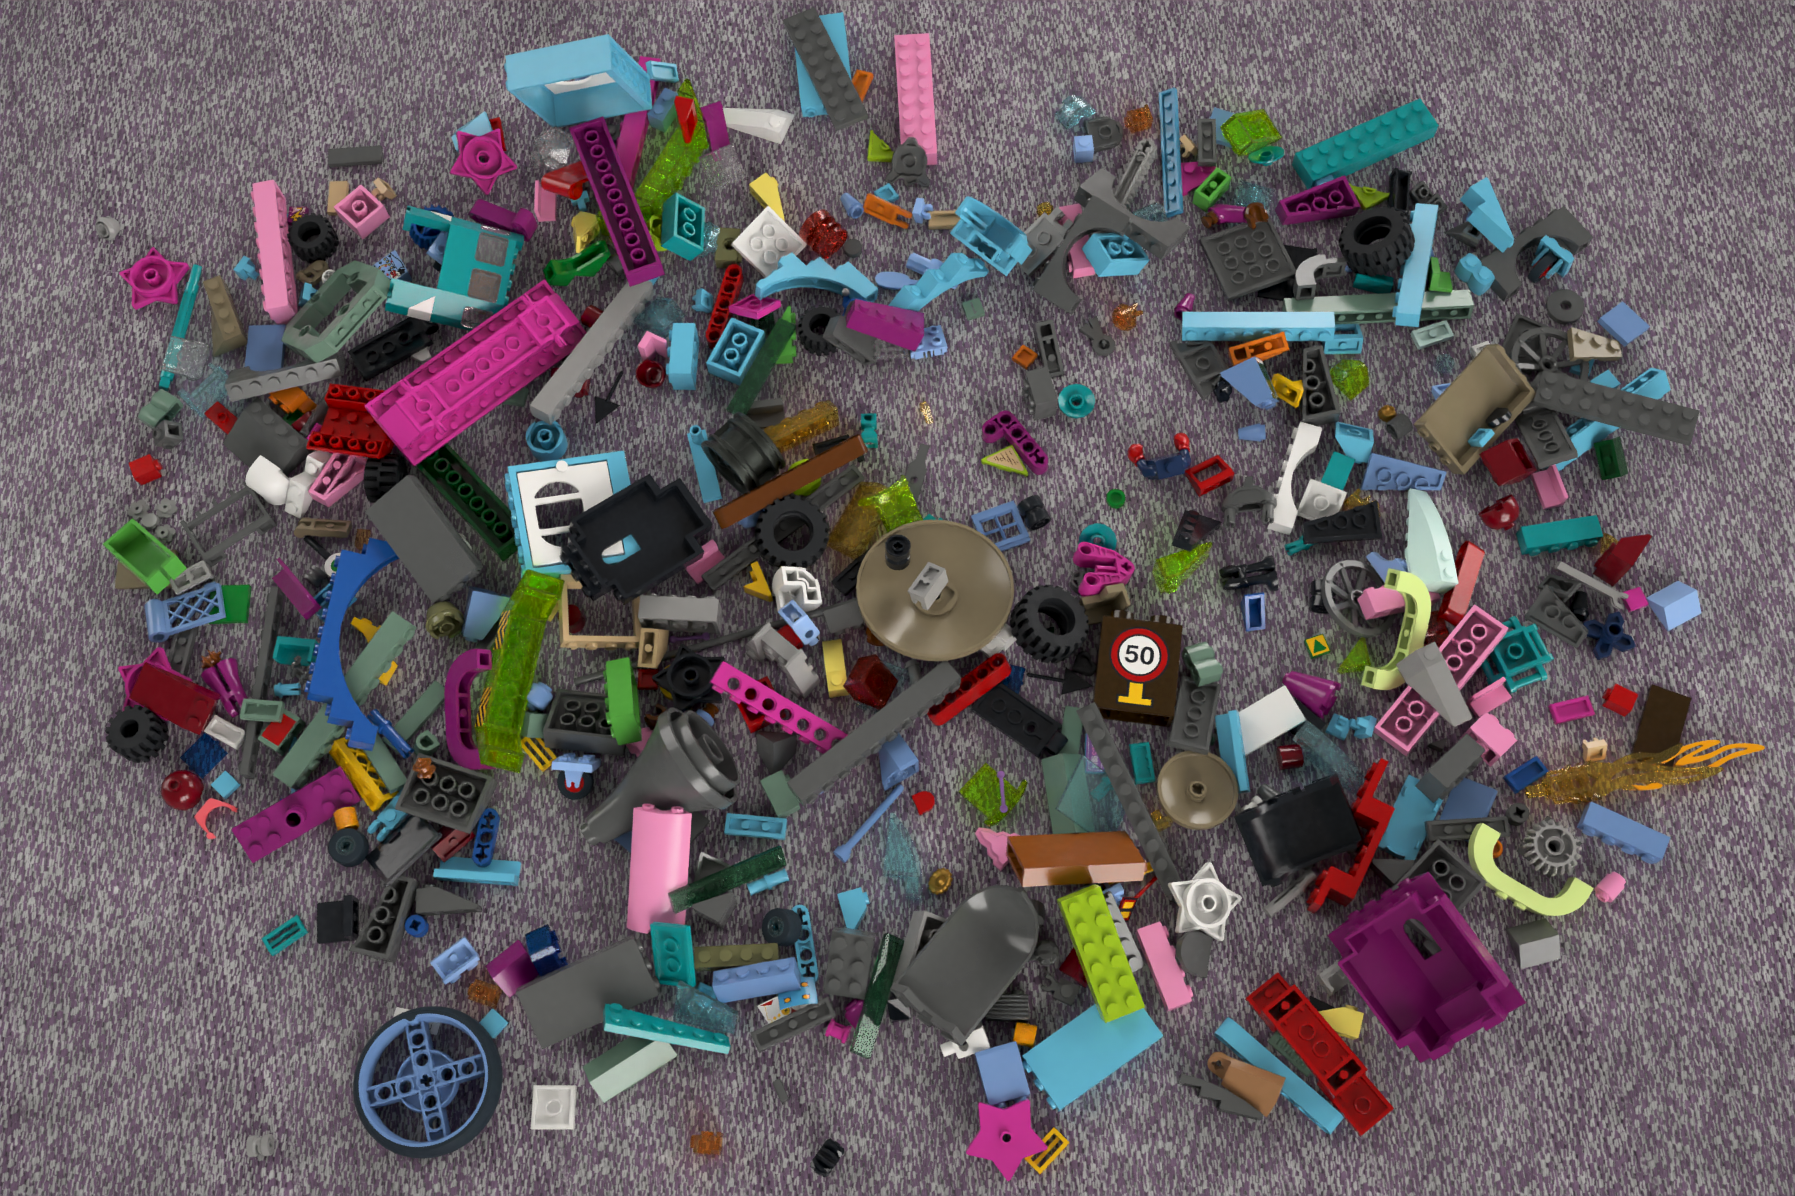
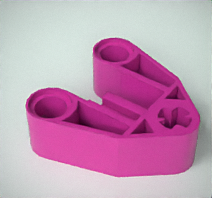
M1081 542L1073 556L1075 565L1095 569L1094 572L1086 573L1079 585L1078 592L1083 597L1100 594L1105 586L1124 583L1125 586L1135 570L1134 564L1116 551L1089 542Z

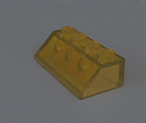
M829 399L820 401L808 410H801L797 415L783 419L779 424L766 427L764 432L776 445L780 453H783L839 426L838 409Z
M861 482L830 533L827 547L853 560L861 556L895 499L894 490L878 482Z

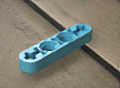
M796 905L792 910L798 913L797 910L800 909L802 913H806V915L802 916L803 924L808 922V925H802V929L809 932V937L806 940L801 941L798 939L795 942L798 968L801 977H804V975H807L806 967L802 968L801 965L814 963V966H810V971L812 974H815L813 977L816 984L819 979L810 915L805 906ZM804 950L812 952V957L808 961H803L800 958V954Z

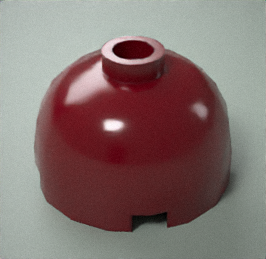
M1510 494L1498 499L1491 507L1488 505L1478 515L1482 522L1490 529L1499 530L1503 528L1506 531L1515 526L1514 521L1520 514L1519 504L1514 496Z
M177 770L165 777L161 784L160 793L162 799L169 807L176 810H188L200 802L202 791L204 792V785L195 773L188 770Z

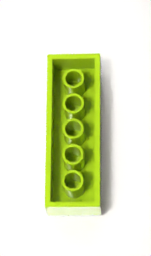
M1094 884L1056 899L1100 1018L1107 1023L1145 1008L1101 887Z

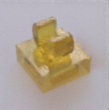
M1159 809L1151 813L1152 815L1150 816L1158 832L1172 826L1173 821L1169 815L1163 818Z

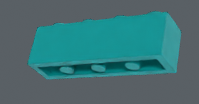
M1597 515L1522 526L1517 531L1516 537L1521 554L1535 556L1544 551L1554 553L1563 548L1574 550L1582 545L1593 547L1602 539L1603 533Z

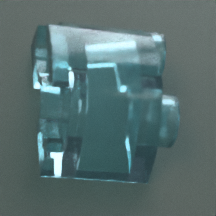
M1074 94L1062 101L1063 106L1059 112L1056 111L1055 118L1068 130L1077 125L1080 118L1085 117L1087 119L1094 115L1096 111L1082 96Z

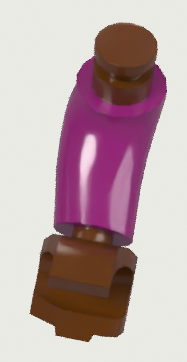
M1259 202L1251 203L1247 207L1216 204L1208 208V213L1206 216L1201 217V222L1207 229L1211 225H1220L1222 223H1247L1251 229H1255L1256 222H1268L1269 216L1264 205Z

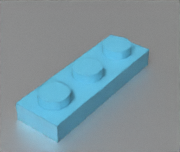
M727 813L724 834L785 840L788 820L786 818Z

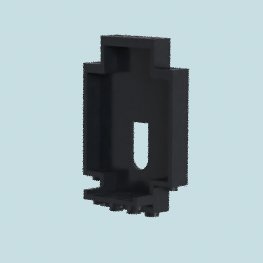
M648 474L572 518L569 528L571 536L568 537V544L561 547V555L559 557L565 566L568 565L572 570L570 573L573 579L581 583L583 586L581 589L587 598L590 597L592 601H595L611 590H614L612 592L618 602L621 601L625 605L703 558L704 550L696 539L711 531L713 524L681 478L660 489L653 477ZM629 535H632L641 550L615 565H609L602 559L604 550Z

